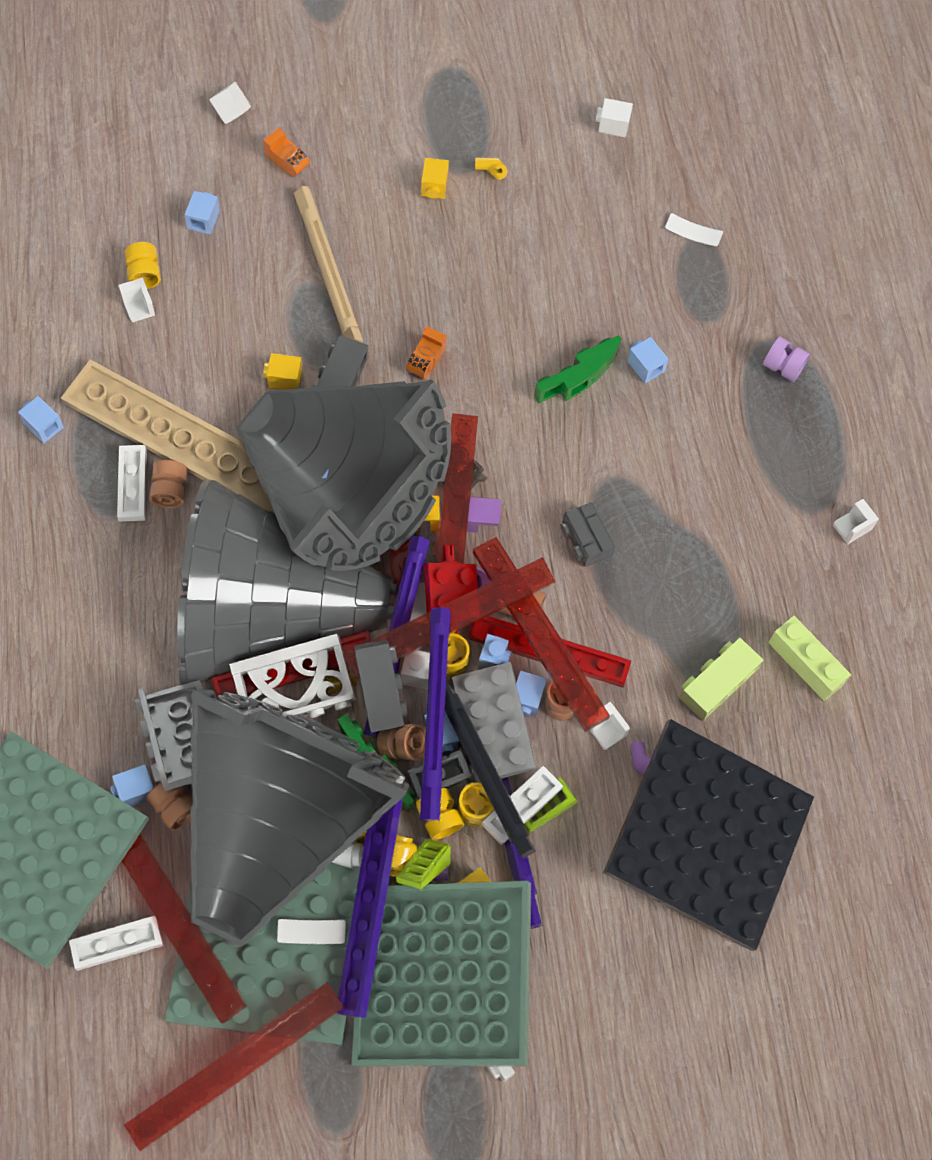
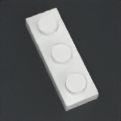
M146 445L119 446L117 506L119 522L146 521Z
M543 766L510 797L523 823L525 824L563 788V785ZM495 811L482 822V826L500 845L509 839Z
M156 915L69 940L74 967L77 971L164 946Z

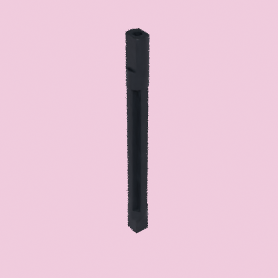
M446 677L445 713L511 844L515 845L519 855L524 859L536 852L528 837L529 832L458 694H455Z

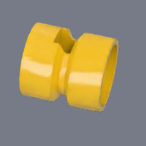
M137 242L127 246L124 250L125 263L128 266V282L143 278L147 289L157 286L161 281L156 247L147 242Z
M450 633L448 638L446 673L448 679L464 674L469 661V645L466 639L455 633Z
M480 782L471 783L461 791L458 810L464 823L473 828L483 827L482 822L494 812V808Z
M448 788L441 789L440 821H427L425 824L431 840H439L450 836L465 826L459 810L452 808L455 802ZM421 798L415 803V805H416V807H417V809H418L419 814H420Z

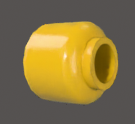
M396 835L390 876L397 877L418 849L412 843L413 838Z

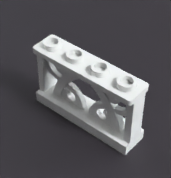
M337 634L229 664L238 695L248 697L243 675L249 674L251 680L258 688L249 698L256 699L264 694L267 698L263 699L262 702L292 709L283 712L281 716L284 717L287 714L294 716L308 714L309 718L324 715V709L335 707V710L338 711L351 707V702L356 701L342 643ZM335 650L340 672L327 670L328 651ZM310 658L312 660L310 667H317L316 671L304 669L302 666L303 661ZM292 662L294 668L301 674L314 677L308 690L298 701L287 698L273 689L283 680L286 671L285 664ZM269 669H276L278 673L276 679L267 684L265 681L272 679V677L267 676V671ZM325 676L337 677L342 682V690L337 696H327L326 689L334 687V685L324 681ZM316 695L322 700V702L309 705Z

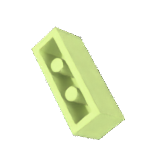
M795 616L779 627L768 642L823 701H826L840 689L851 676L842 664Z
M741 638L735 643L730 641L726 643L719 651L720 657L715 661L712 658L709 659L701 667L702 673L697 678L691 676L681 687L683 692L679 699L702 721L752 676L764 661Z

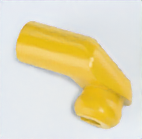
M475 158V170H487L496 179L506 177L507 168L498 158Z

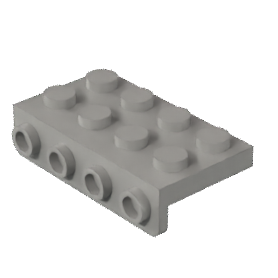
M511 662L452 677L454 685L452 688L455 694H458L500 778L536 770L535 759ZM472 764L467 765L471 774L470 780L475 781V783L480 782Z
M200 680L148 695L145 694L144 688L138 689L140 698L135 699L139 715L144 714L145 716L144 720H140L144 737L150 736L151 740L146 742L149 758H155L156 764L151 765L155 781L161 780L164 791L192 783L191 729H193L191 695L193 690H203Z

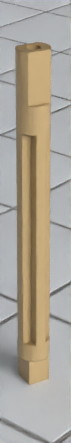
M301 186L294 193L342 335L362 343V336L310 188L308 186Z

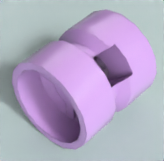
M778 337L768 352L763 365L774 372L780 370L781 376L794 382L807 363L810 353L799 347L793 349L791 342Z

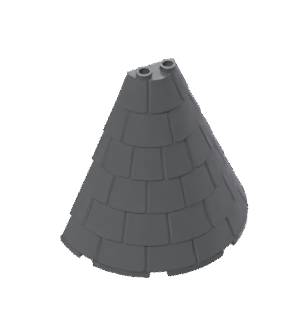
M429 379L428 381L414 383L400 381L353 387L340 385L266 391L236 426L252 467L257 473L262 488L267 493L280 528L286 535L290 550L298 557L314 566H323L332 571L355 570L380 561V555L389 549L397 550L420 527L436 502V499L432 496L438 482H444L451 452V425L445 420L443 412L446 403L441 391L433 380ZM328 470L327 478H322Z
M206 479L201 484L195 498V514H191L181 571V578H183L182 589L187 592L186 595L180 596L178 604L177 655L181 657V663H185L184 666L179 667L181 685L197 680L203 682L212 677L231 672L229 664L337 634L341 639L368 630L373 632L386 628L388 619H392L394 604L390 603L391 594L396 595L397 579H393L370 565L355 570L332 571L326 567L314 566L290 550L286 535L281 530L275 513L267 511L241 494H236L216 480Z
M193 690L191 695L193 729H191L193 806L190 807L192 845H190L192 878L191 922L198 925L197 928L207 934L214 933L222 937L226 944L239 947L250 940L269 922L272 916L294 899L300 890L321 874L327 865L353 844L354 840L377 822L387 810L406 795L409 784L404 782L405 776L383 757L367 750H363L361 753L358 751L360 743L299 714L297 716L287 714L286 717L281 716L283 711L279 707L249 697L224 692L223 696L218 695L217 698H214L215 692L212 690Z

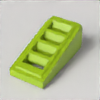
M561 777L557 780L563 785L560 791L566 800L562 802L556 794L552 798L557 805L555 808H552L547 802L544 808L548 813L543 815L539 810L535 814L538 820L534 822L530 818L525 823L530 833L579 802Z
M426 839L397 875V882L417 889H423L451 864L450 845Z

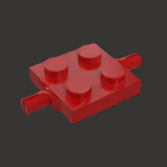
M454 545L442 546L444 562L424 564L426 617L431 619V609L443 607L450 609V633L459 635L458 621L480 618L476 564H461L454 561Z

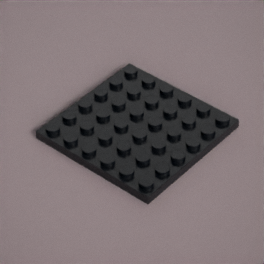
M670 719L666 721L603 873L735 943L755 951L760 943L814 796Z

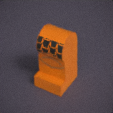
M280 128L263 140L264 154L291 176L295 177L310 165L307 155L288 140L286 133Z
M426 326L419 344L407 362L406 371L426 379L446 349L447 335Z

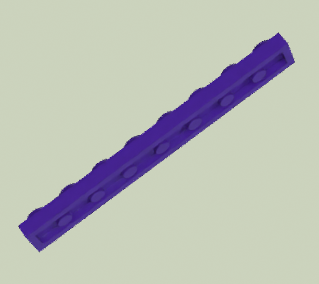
M402 799L387 810L366 831L335 1014L366 1018Z

